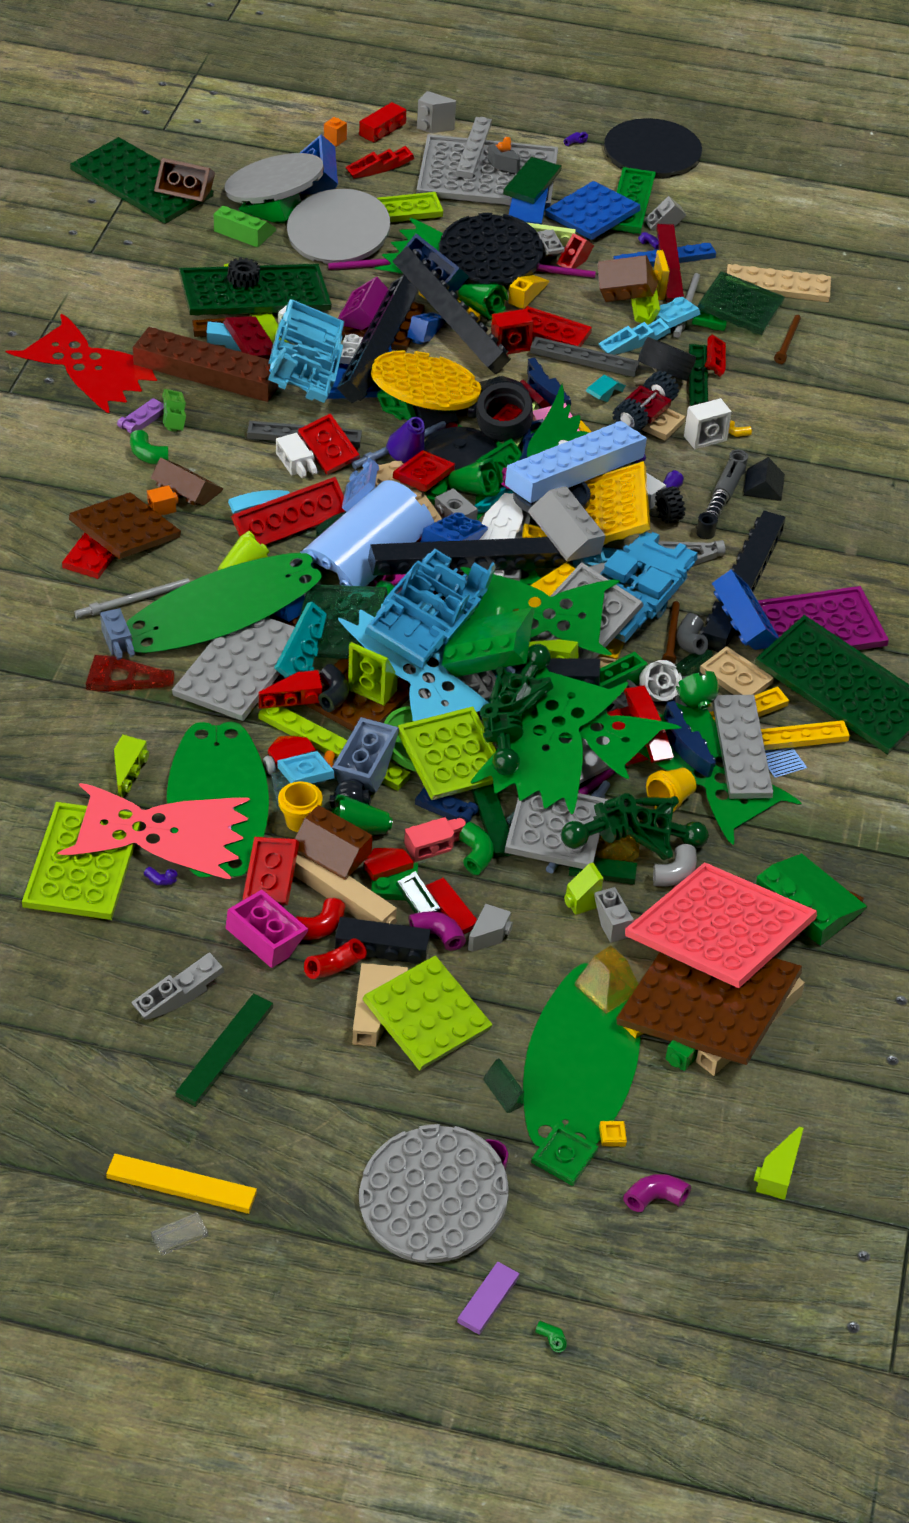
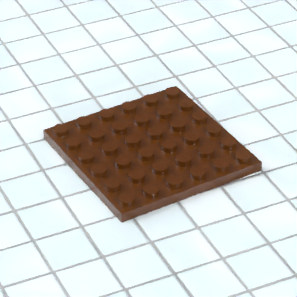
M659 952L617 1016V1025L664 1040H675L690 1048L747 1065L800 977L802 966L773 957L740 988H737Z

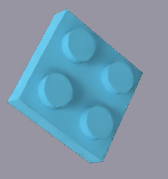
M677 297L672 302L660 305V312L656 319L661 318L672 328L700 315V311L697 306L684 297Z
M318 751L277 760L278 769L290 783L299 781L311 784L321 783L334 778V770Z

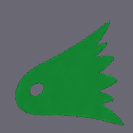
M563 384L559 388L550 411L529 442L527 457L558 446L561 440L571 441L589 433L577 431L580 424V415L568 418L570 404L564 408Z

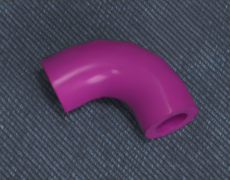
M427 911L408 916L411 927L430 929V934L440 937L446 950H457L466 942L463 931L457 922L444 913Z
M653 1174L640 1178L624 1194L623 1200L630 1209L636 1212H643L648 1204L655 1199H665L681 1207L690 1194L691 1185L668 1174Z

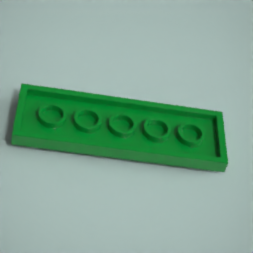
M623 167L616 192L640 204L641 210L610 229L641 234L656 172Z

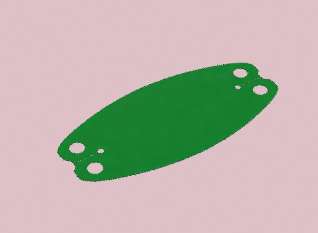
M289 553L247 561L202 576L154 601L126 622L133 639L134 651L146 653L175 649L215 639L240 630L275 613L302 596L318 583L322 575L318 569L312 568L311 563L313 560L309 554ZM296 558L303 561L298 567L290 565V562ZM303 575H310L312 577L308 583H300L299 579ZM135 622H145V626L142 629L133 628ZM143 639H153V643L150 646L144 647L141 645Z
M198 722L186 731L175 753L168 778L167 804L193 800L250 798L249 801L234 807L236 812L247 817L248 820L231 826V830L244 839L223 846L238 856V859L242 861V865L239 868H231L228 862L220 864V868L228 873L229 876H242L249 868L254 837H264L267 825L269 791L264 766L250 735L239 723L224 722L221 725H211L206 722ZM216 727H217V742L219 743L218 746H215V745H214V743L216 742ZM234 729L238 732V736L227 738L224 733L226 730ZM206 730L208 736L204 739H199L195 736V732ZM171 828L172 833L178 832V828ZM189 868L190 871L198 877L213 876L211 874Z
M580 964L563 979L544 1007L529 1042L523 1077L525 1120L529 1136L536 1146L540 1147L546 1139L538 1133V1129L541 1126L548 1125L553 1129L558 1123L564 1127L563 1120L569 1121L565 1128L574 1133H582L585 1135L586 1140L596 1145L601 1140L600 1121H614L624 1104L636 1072L640 1049V1036L635 1039L623 1026L617 1025L616 1020L635 990L634 983L627 972L620 970L604 972L595 965ZM588 972L593 975L594 980L589 984L582 983L579 980L580 974ZM614 979H619L624 982L625 987L619 991L611 988L610 982ZM599 989L602 993L600 996L596 995V992L599 991Z

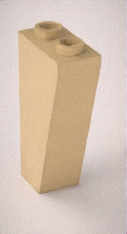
M361 963L352 1045L376 1047L385 1027L362 999L368 992L408 971V967Z

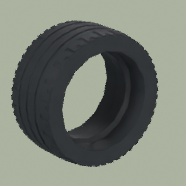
M647 337L640 351L638 361L656 370L666 371L667 374L687 381L694 367L696 356Z
M510 382L497 383L483 390L481 395H479L476 406L477 422L481 432L497 442H506L511 438L515 441L524 436L529 431L533 420V405L529 393L519 385ZM499 404H512L521 409L522 414L510 421H499L490 417L487 411Z

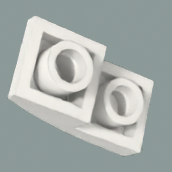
M356 334L345 335L339 363L349 364L363 337H359Z

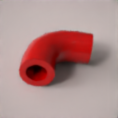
M328 898L323 902L322 911L318 916H296V919L308 928V932L302 940H317L334 932L338 928L340 917L344 916L345 903L337 898Z
M353 938L330 952L307 957L304 962V972L310 979L323 978L339 973L366 957V948L360 940Z

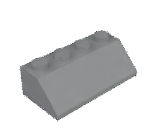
M567 486L549 490L529 509V514L566 561L601 554L606 535Z

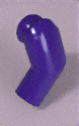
M575 132L565 138L563 142L566 146L573 143L582 144L587 141L588 134L586 132Z
M642 232L638 240L642 244L648 241L655 249L659 250L658 239L647 232Z

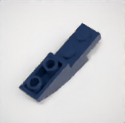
M536 358L528 359L527 384L552 406L561 384H559L556 378L550 379L545 374L542 365L537 362ZM564 391V403L571 406L570 396H567Z
M675 701L667 702L663 715L665 721L681 727L680 729L665 730L670 745L692 768L706 777H711L716 761L707 748L706 740L702 738L699 731L691 732L690 726L686 724L683 718L682 710L678 708Z

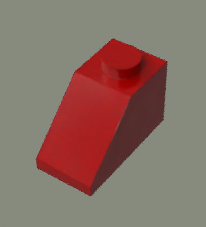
M573 233L565 247V251L561 254L556 264L561 267L576 269L586 262L594 245Z

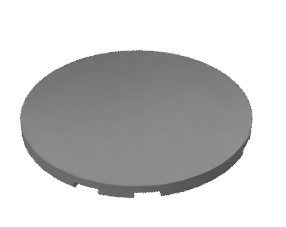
M291 153L269 157L249 164L235 172L226 181L224 186L225 192L230 200L238 203L250 201L252 204L265 203L267 199L277 201L311 187L313 181H318L322 177L324 165L318 156L306 153Z
M353 189L326 190L306 198L294 208L287 223L288 238L293 248L299 254L312 261L318 260L324 264L359 261L372 255L383 246L385 239L390 233V216L382 202L368 193Z
M440 1124L419 1126L420 1128L406 1133L404 1131L392 1137L371 1157L363 1171V1178L359 1188L360 1209L363 1220L371 1235L391 1253L416 1262L438 1263L450 1261L476 1250L492 1236L500 1225L506 1212L509 1197L507 1174L496 1151L489 1143L475 1133L457 1126L454 1128L440 1126Z

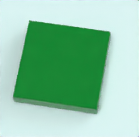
M557 1123L531 1158V1163L574 1186L598 1152L599 1146Z

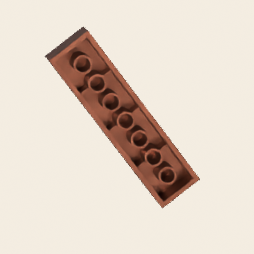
M148 327L133 346L134 365L265 402H269L279 388L277 383L268 380L271 365L269 360L152 327Z

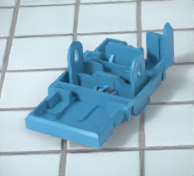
M434 549L426 555L422 562L417 561L387 595L382 607L376 613L377 615L366 627L365 634L420 668H423L434 652L438 651L443 644H448L449 640L453 638L479 606L481 598L487 592L495 572V563H492L489 569L486 570L474 562L466 580L467 574L461 576L457 573V568L454 570L449 568L452 561L450 557ZM442 596L446 597V602H444V600L441 599ZM431 608L436 609L433 615L427 613Z

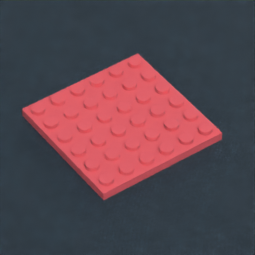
M704 862L625 928V936L740 988L817 917V911Z

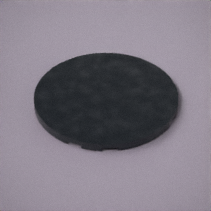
M642 118L625 121L613 127L605 137L604 151L606 156L612 160V163L620 169L627 167L656 172L655 178H670V175L678 174L680 176L698 165L702 156V144L692 131L682 125L662 119Z
M478 213V216L463 217L446 228L441 236L439 252L469 276L465 281L467 283L511 285L518 277L532 275L541 264L543 258L542 240L532 226L516 217L506 214L500 216L492 215L493 213Z

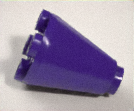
M412 417L390 435L386 448L396 461H402L404 464L424 450L425 426L423 420L419 417Z

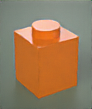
M336 117L331 118L324 123V137L334 146H339L347 140V122Z
M169 485L148 490V506L161 516L176 512L178 496Z

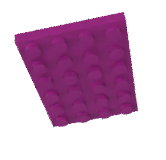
M861 586L758 600L779 637L803 615H806L857 650L888 646L889 639Z

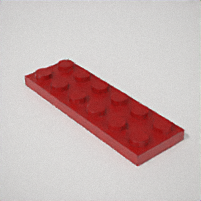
M332 477L235 513L231 518L239 536L250 531L260 545H268L342 517L346 513L342 508L344 495L336 477Z

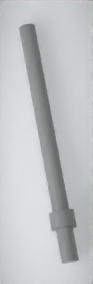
M698 273L693 275L685 298L691 303L700 279V274ZM686 321L674 326V337H680L681 332L685 329Z
M186 578L103 603L89 604V607L75 610L74 615L76 619L87 615L95 616L100 614L101 611L173 591L189 583L190 580Z

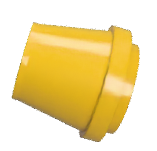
M686 768L654 772L648 777L646 782L648 797H678L679 803L673 808V812L679 809L682 802L696 790L695 778Z
M293 782L284 786L279 792V808L283 812L286 825L290 830L298 832L305 817L317 805L322 807V793L315 785L308 782Z

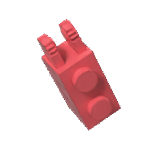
M446 817L405 829L404 844L413 861L417 862L450 852L453 848V842L459 841V834L466 821L462 818L447 821Z

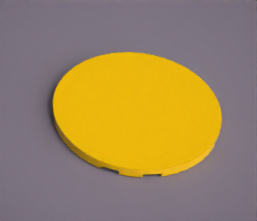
M401 350L384 353L374 360L371 369V376L374 382L389 395L415 406L435 410H460L474 405L481 392L480 383L475 380V376L469 370L441 356L440 358L430 357V353L415 351L414 354Z

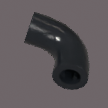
M328 664L321 670L319 675L321 682L329 689L321 693L318 700L326 712H332L347 700L350 686L346 676L333 664Z

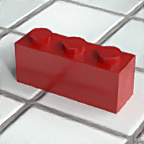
M393 102L389 103L359 121V136L375 143L406 124L407 109Z

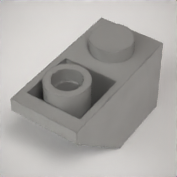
M668 196L644 220L653 231L656 230L657 224H674L675 227L686 216V213L676 201Z
M553 229L537 232L543 243L542 259L557 257L565 251Z
M613 887L595 892L594 897L601 927L610 943L629 938L625 936V928L633 923L634 919L617 889Z

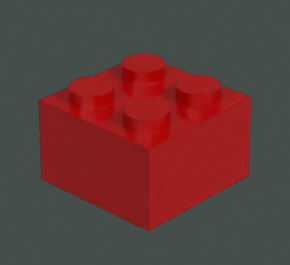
M527 309L492 314L491 333L499 340L497 344H502L509 351L507 355L530 351L533 320Z

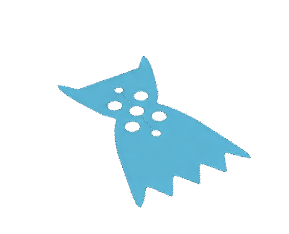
M431 608L430 610H428L427 613L433 615L435 613V609ZM359 610V625L338 618L346 630L366 649L387 657L395 670V674L411 684L409 696L413 721L472 706L478 712L485 704L489 703L460 679L447 673L446 668L442 666L446 645L443 644L432 656L439 661L437 667H430L426 663L423 668H420L365 634L366 627L375 617L363 610ZM412 664L416 668V672L414 674H407L403 670V666ZM424 673H431L435 676V681L427 683L423 680L422 675ZM445 681L453 683L454 690L450 692L445 691L442 688V683ZM421 688H426L431 692V697L424 699L419 696L418 691ZM446 700L448 701L449 705L443 706L441 704V701Z

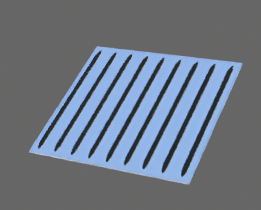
M793 747L765 750L768 768L774 777L807 768Z

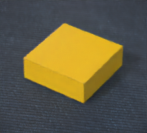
M600 1121L599 1129L602 1146H626L627 1138L624 1121Z

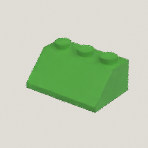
M222 206L214 213L215 232L255 247H259L276 231V227L270 223L226 206Z

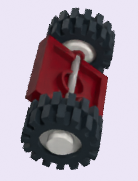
M662 371L653 373L643 386L640 385L614 409L612 413L614 414L612 416L613 420H616L614 423L622 421L640 432L648 422H654L671 406V402L678 396L679 389L677 387L679 385L674 383L676 379H671V374L667 376L666 371L663 373Z

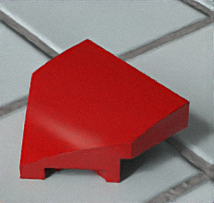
M279 736L269 747L268 755L274 759L276 768H278L277 760L315 752L316 749L307 737Z
M373 848L372 853L364 861V870L368 872L373 881L380 877H388L412 869L414 866V862L404 849Z

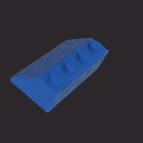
M321 134L300 153L318 156L324 165L323 175L318 181H313L311 187L300 192L301 194H317L335 189L338 185L335 146Z
M732 569L712 583L715 588L714 595L720 602H723L722 609L733 619L730 622L736 631H740L741 635L739 638L745 646L749 645L754 650L768 648L779 638L749 585Z

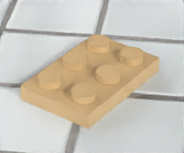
M668 408L654 422H648L642 430L666 441L685 422L686 416Z
M727 646L703 663L699 671L703 675H706L705 671L714 672L719 685L733 695H757L772 685L774 677Z

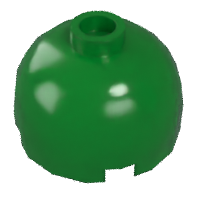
M705 671L706 675L703 676L695 673L680 680L676 690L681 701L689 707L699 708L700 710L710 707V703L716 699L719 693V683L714 672Z

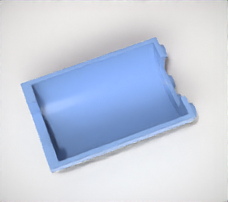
M386 480L376 486L300 553H307L312 557L311 566L313 569H315L313 563H316L327 570L336 572L341 588L355 593L363 589L376 577L372 575L368 562L370 544L416 542L422 537L423 528L433 524L434 520L425 504L420 505L415 499L417 495L398 482Z

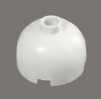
M658 660L648 664L642 670L640 686L645 685L653 701L666 702L678 695L676 686H679L678 682L682 680V676L680 673L678 674L673 663L667 660Z

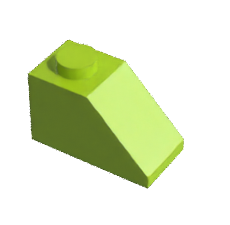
M593 862L589 863L567 884L564 900L567 907H571L575 915L597 908L594 893L602 891L603 877Z

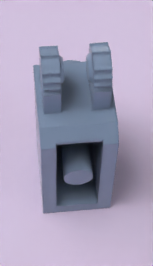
M121 609L100 612L101 630L111 655L115 654L117 660L122 659V652L126 651L130 657L135 656L131 633Z

